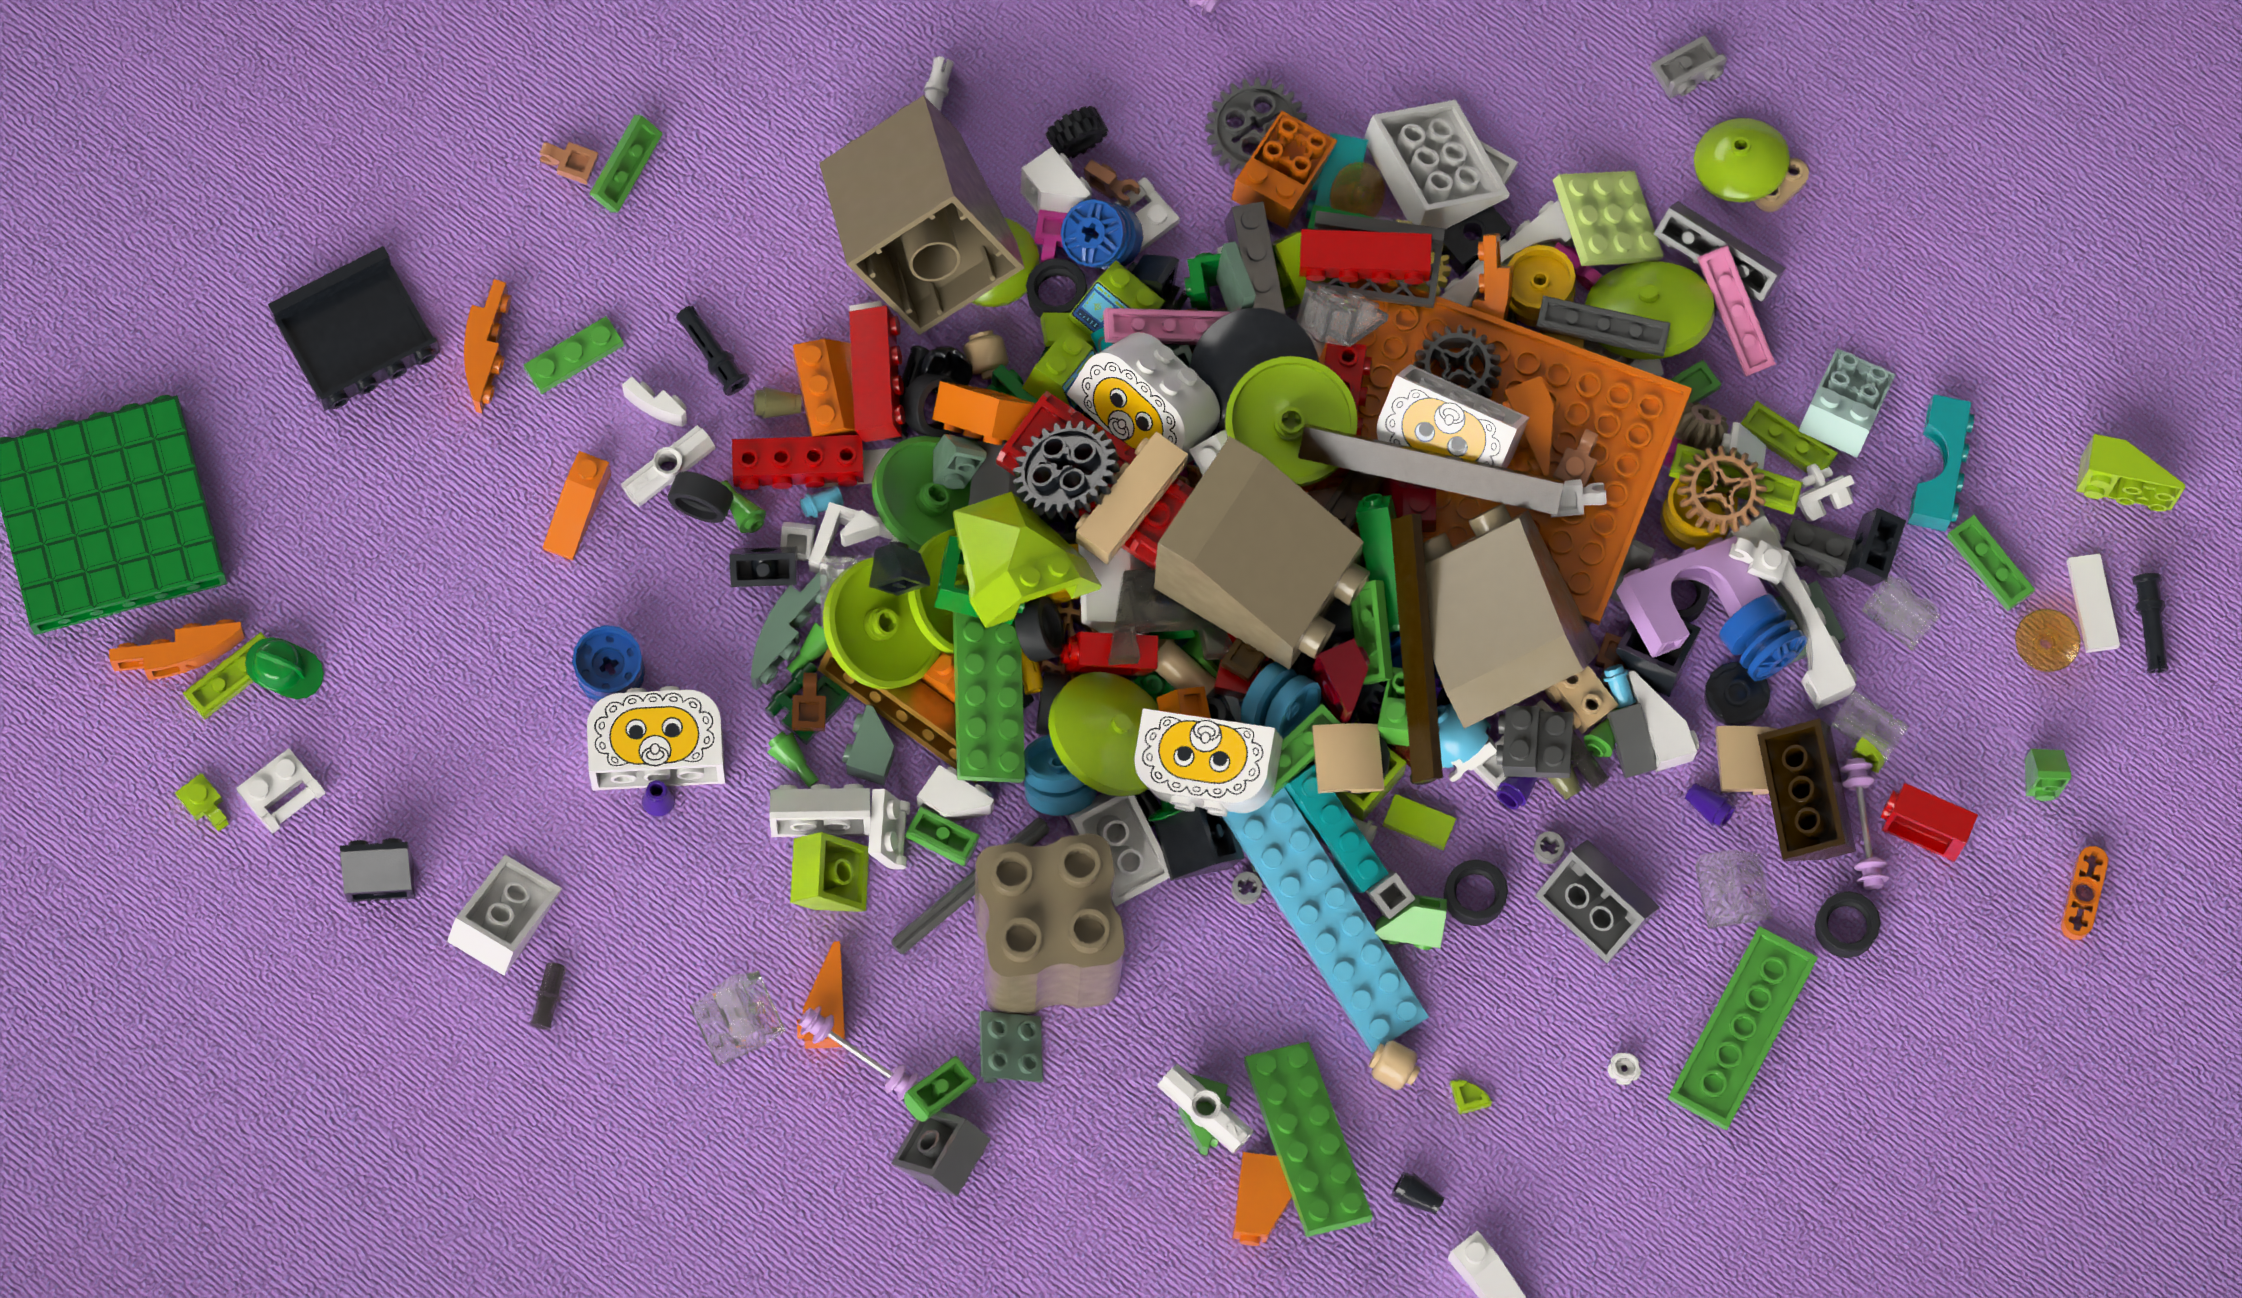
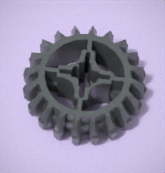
M1461 325L1457 327V333H1452L1450 327L1446 326L1444 328V336L1434 331L1432 333L1433 342L1428 339L1422 342L1425 350H1417L1416 358L1419 361L1413 363V366L1431 373V364L1436 359L1440 362L1439 366L1444 370L1441 376L1442 379L1456 385H1463L1467 390L1488 399L1492 397L1493 393L1490 388H1498L1499 380L1496 377L1501 376L1502 368L1496 366L1500 363L1501 358L1500 355L1493 354L1496 350L1494 343L1485 345L1487 342L1485 334L1475 338L1476 329L1474 327L1469 330L1468 334H1464L1463 326ZM1462 348L1463 350L1458 353H1453L1448 349ZM1475 356L1481 360L1484 366V373L1481 379L1475 376V371L1471 368ZM1460 366H1463V371H1461V370H1459V369H1457V368H1459ZM1452 367L1456 368L1457 370L1455 372H1452Z

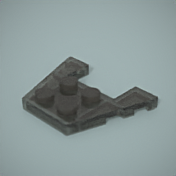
M1156 569L1124 570L1121 577L1116 619L1111 638L1112 644L1108 657L1109 665L1138 664L1140 652L1136 633L1198 630L1204 659L1216 660L1224 658L1233 644L1226 631L1154 588Z

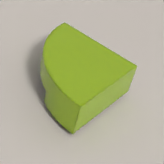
M1861 737L1851 755L1853 758H1864L1865 762L1872 763L1873 767L1871 770L1879 773L1885 764L1884 757L1873 744L1864 737Z
M1465 1080L1450 1081L1449 1084L1459 1115L1491 1107L1492 1102L1488 1094L1478 1086Z

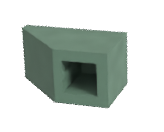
M944 434L933 449V483L945 485L950 489H964L986 459V451L974 439Z
M866 705L864 714L858 713L852 732L857 734L854 743L847 744L842 762L847 763V775L884 786L894 759V745L874 707Z

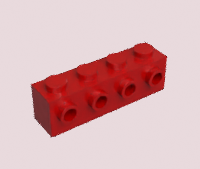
M1301 229L1299 277H1306L1310 281L1339 278V281L1349 283L1356 282L1358 279H1371L1372 282L1379 284L1389 283L1391 280H1404V283L1410 285L1422 284L1423 281L1430 280L1432 234Z
M887 305L849 311L855 431L863 442L902 437L901 425L905 424V412L903 406L900 405V395L904 393L902 377L898 375V365L902 364V353L899 345H897L896 337L901 334L899 318L892 314Z
M1327 340L1324 365L1334 371L1351 392L1357 410L1356 435L1361 436L1363 418L1358 417L1359 406H1366L1368 387H1362L1364 375L1370 376L1372 357L1366 356V345ZM1339 467L1329 476L1345 478L1350 469Z
M859 435L732 439L734 487H740L742 490H756L759 486L788 489L792 485L820 488L826 483H838L842 487L855 486L857 482H864L862 439Z

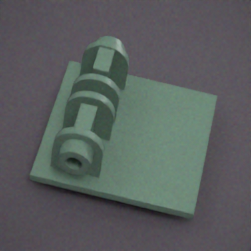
M980 1011V1076L983 1077L984 1082L995 1083L997 1079L1043 1082L1041 1017Z

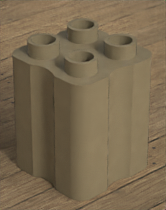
M1097 834L1066 836L1052 844L1038 847L1022 843L995 845L985 848L978 855L975 871L974 911L977 933L985 945L984 984L987 1004L992 1012L1033 1015L1041 1009L1052 1005H1068L1076 1009L1102 1006L1112 1002L1118 995L1125 941L1121 917L1116 912L1112 903L1115 873L1111 848L1102 836Z

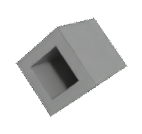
M1388 869L1389 874L1365 892L1381 914L1390 919L1413 902L1415 897L1398 874Z

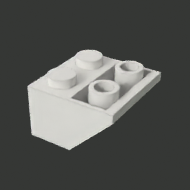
M1053 147L1021 169V194L1037 213H1039V209L1068 213L1072 207L1081 201L1091 200L1092 189L1083 177L1078 178L1074 174L1069 159L1063 153L1058 154Z

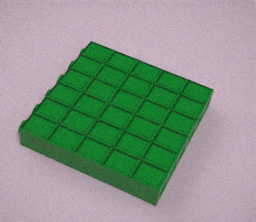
M170 395L158 396L152 402L142 405L137 403L127 404L119 411L111 413L96 412L91 414L88 419L80 421H62L57 424V427L45 430L42 428L31 429L25 435L15 438L0 437V508L29 625L34 635L228 584L183 410L177 395L172 397Z

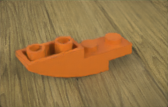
M1486 234L1483 236V241L1478 242L1479 261H1484V274H1479V292L1485 293V298L1473 300L1472 306L1468 307L1506 321L1512 297L1514 266H1501L1500 234Z
M496 279L493 280L485 307L471 305L464 337L465 372L470 396L475 411L478 413L483 412L485 403H491L495 391V386L492 385L495 374H501L505 357L501 356L500 346L497 343L502 330V324L499 321L502 313L507 314L512 295L508 294L506 282Z
M232 619L219 620L215 625L203 626L200 623H189L183 625V628L174 629L175 642H170L167 639H157L149 645L137 646L135 643H123L118 645L117 648L109 649L110 663L114 672L144 668L148 680L166 678L196 669L219 658L244 640L245 632L241 622H236Z

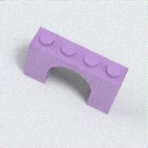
M1736 536L1726 540L1722 537L1716 538L1702 549L1689 548L1679 554L1678 558L1670 561L1668 558H1663L1652 564L1649 569L1641 571L1640 568H1637L1623 576L1624 580L1616 592L1652 658L1680 648L1690 635L1671 598V585L1680 580H1695L1709 586L1718 595L1730 618L1749 602L1768 594L1759 577L1747 573L1748 563L1728 556L1731 545L1737 542Z

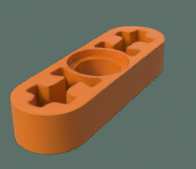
M2097 846L2084 848L2075 862L2061 920L2062 932L2072 940L2085 938L2093 928L2108 866L2107 854ZM2091 855L2095 857V862L2100 865H2096L2091 877H2086L2089 863L2084 860H2087ZM2079 885L2089 886L2093 891V899L2090 901L2080 900L2076 895V887ZM2078 909H2083L2080 923L2085 926L2076 931L2074 930V924L2069 921H2073Z

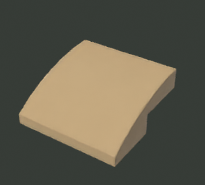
M1378 724L1312 725L1318 793L1384 791Z
M1761 726L1716 727L1715 736L1721 793L1752 791V795L1769 794L1757 735L1777 730L1778 728Z

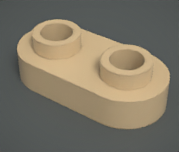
M1790 158L1789 169L1796 170L1798 175L1792 176L1787 172L1783 182L1774 190L1776 192L1775 196L1767 195L1754 200L1759 209L1766 212L1777 211L1805 186L1809 170L1802 160Z

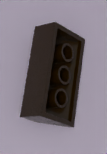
M1818 718L1758 734L1782 860H1825L1856 852L1831 727Z

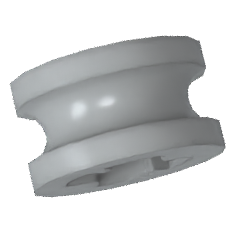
M1547 831L1538 836L1533 852L1538 861L1544 864H1553L1561 858L1565 844L1559 834ZM1544 841H1547L1549 845L1554 843L1557 845L1554 850L1555 854L1551 855L1549 851L1543 852L1541 850L1544 846Z
M1243 872L1237 875L1232 884L1234 899L1240 904L1251 905L1260 898L1262 891L1260 878L1251 872ZM1249 881L1253 883L1252 890H1256V892H1248L1246 896L1242 895V887H1238V885H1246Z

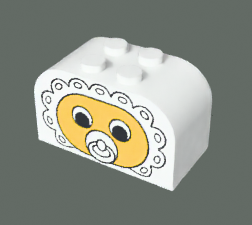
M1133 333L1092 356L1086 362L1067 393L1074 402L1106 431L1136 450L1145 437L1150 440L1157 431L1188 454L1187 464L1194 460L1189 449L1210 438L1220 419V407L1213 390L1193 369L1185 365L1170 348L1147 333Z
M1410 364L1397 374L1377 422L1378 440L1507 468L1515 454L1530 417Z
M666 686L660 688V691L646 692V689L631 688L626 693L611 694L602 698L590 711L587 720L588 767L592 790L647 788L648 784L655 780L662 781L666 786L725 783L720 713L714 701L704 693L695 690H680L679 687Z
M1143 709L1135 752V768L1141 781L1156 797L1175 804V808L1178 810L1194 812L1195 807L1208 809V814L1216 816H1227L1228 812L1248 813L1262 807L1273 794L1283 739L1277 730L1272 727Z

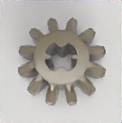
M1697 401L1694 403L1688 402L1675 437L1682 440L1683 445H1688L1705 451L1706 448H1711L1715 452L1722 444L1724 433L1728 434L1729 425L1726 423L1727 418L1718 414L1719 410L1710 408L1708 404L1705 406Z

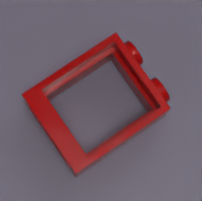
M1079 632L1066 639V644H1062L1063 652L1060 655L1061 663L1065 664V672H1105L1115 675L1144 676L1157 669L1158 636Z
M1904 783L1899 792L1892 791L1880 818L1885 820L1882 831L1955 862L1968 841L1978 814Z

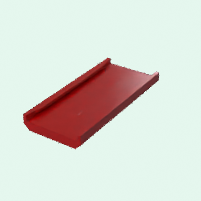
M1046 391L1001 449L996 458V464L1015 476L1013 469L1020 467L1016 457L1026 456L1022 447H1032L1034 445L1031 437L1034 436L1041 439L1043 437V428L1049 433L1054 432L1055 423H1058L1061 429H1065L1067 421H1071L1074 428L1081 421H1084L1087 429L1094 424L1099 432L1104 430L1108 439L1112 440L1120 458L1117 461L1119 468L1125 462L1131 464L1137 455L1135 454V449ZM1176 478L1121 548L1156 571L1158 542L1194 489ZM1107 484V485H1108L1109 489H1111L1114 484ZM1095 502L1090 503L1091 512L1086 511L1084 508L1079 509V517L1077 518L1080 519L1086 512L1091 514L1097 506Z

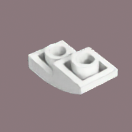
M632 376L622 384L624 397L643 412L672 425L683 427L687 424L685 411L687 407L676 395L671 397L663 390L653 398L655 396L653 390L643 381L638 383Z

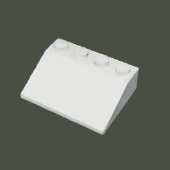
M1456 100L1372 115L1364 139L1368 140L1367 149L1409 224L1447 229L1509 197L1510 194Z

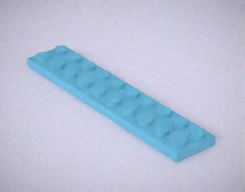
M1284 787L1255 811L1248 813L1228 812L1227 816H1222L1371 1053L1376 1051L1380 1043L1385 1045L1388 1041L1394 1040L1429 1018Z

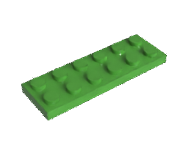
M969 585L954 586V588L966 591L970 590ZM953 612L957 780L1022 783L1025 780L1022 652L1016 633L1015 619L1012 625L1000 623L985 628L979 617Z
M1759 926L1667 1099L1727 1131L1818 957Z
M1309 1041L1245 1056L1244 1065L1306 1237L1371 1222L1372 1212Z

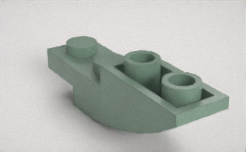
M823 569L816 574L801 592L792 585H789L769 613L757 640L752 660L751 683L752 687L756 690L763 683L765 685L771 683L778 674V666L784 660L790 661L798 652L800 639L799 632L795 628H803L811 618L810 612L817 604L821 606L825 603L827 593L832 585V576Z

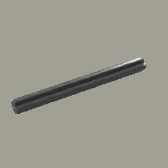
M1038 817L1006 844L1022 843L1034 846L1049 833L1050 828L1042 818ZM976 869L892 939L893 947L900 954H905L975 895Z

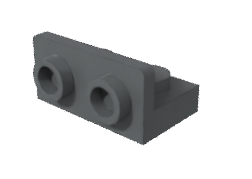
M1793 518L1783 544V549L1790 552L1796 567L1807 566L1816 569L1817 573L1824 577L1841 578L1845 571L1854 539Z

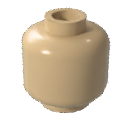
M993 330L970 335L968 337L969 341L963 346L964 355L973 365V375H981L982 380L992 379V372L1002 364L1006 367L1009 363L1004 340L1000 335H994Z
M1393 1040L1388 1041L1385 1045L1380 1043L1368 1067L1372 1068V1077L1394 1090H1400L1406 1083L1412 1085L1421 1067L1416 1065V1052Z

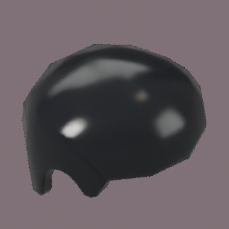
M940 346L931 349L925 355L920 366L921 375L926 373L949 377L961 385L968 386L973 377V365L961 351L951 346ZM935 387L932 391L937 394L939 387Z

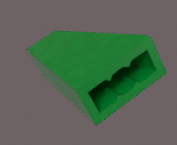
M1371 494L1359 501L1356 518L1360 538L1364 541L1362 548L1366 568L1370 571L1369 581H1384L1389 632L1400 631L1391 520L1397 518L1391 495Z

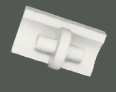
M1814 463L1807 467L1808 476L1800 479V481L1803 482V488L1811 485L1814 488L1801 493L1796 506L1800 507L1807 521H1814L1826 515L1821 498L1828 495L1834 509H1840L1854 503L1849 488L1850 485L1855 484L1851 475L1845 477L1841 475L1825 482L1826 478L1833 476L1830 467L1820 470Z

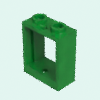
M949 535L943 553L934 607L978 617L970 603L969 591L954 588L958 564L964 565L962 549H959L958 538ZM1025 603L1019 605L1017 613L1023 612ZM1014 619L1003 623L1012 625Z

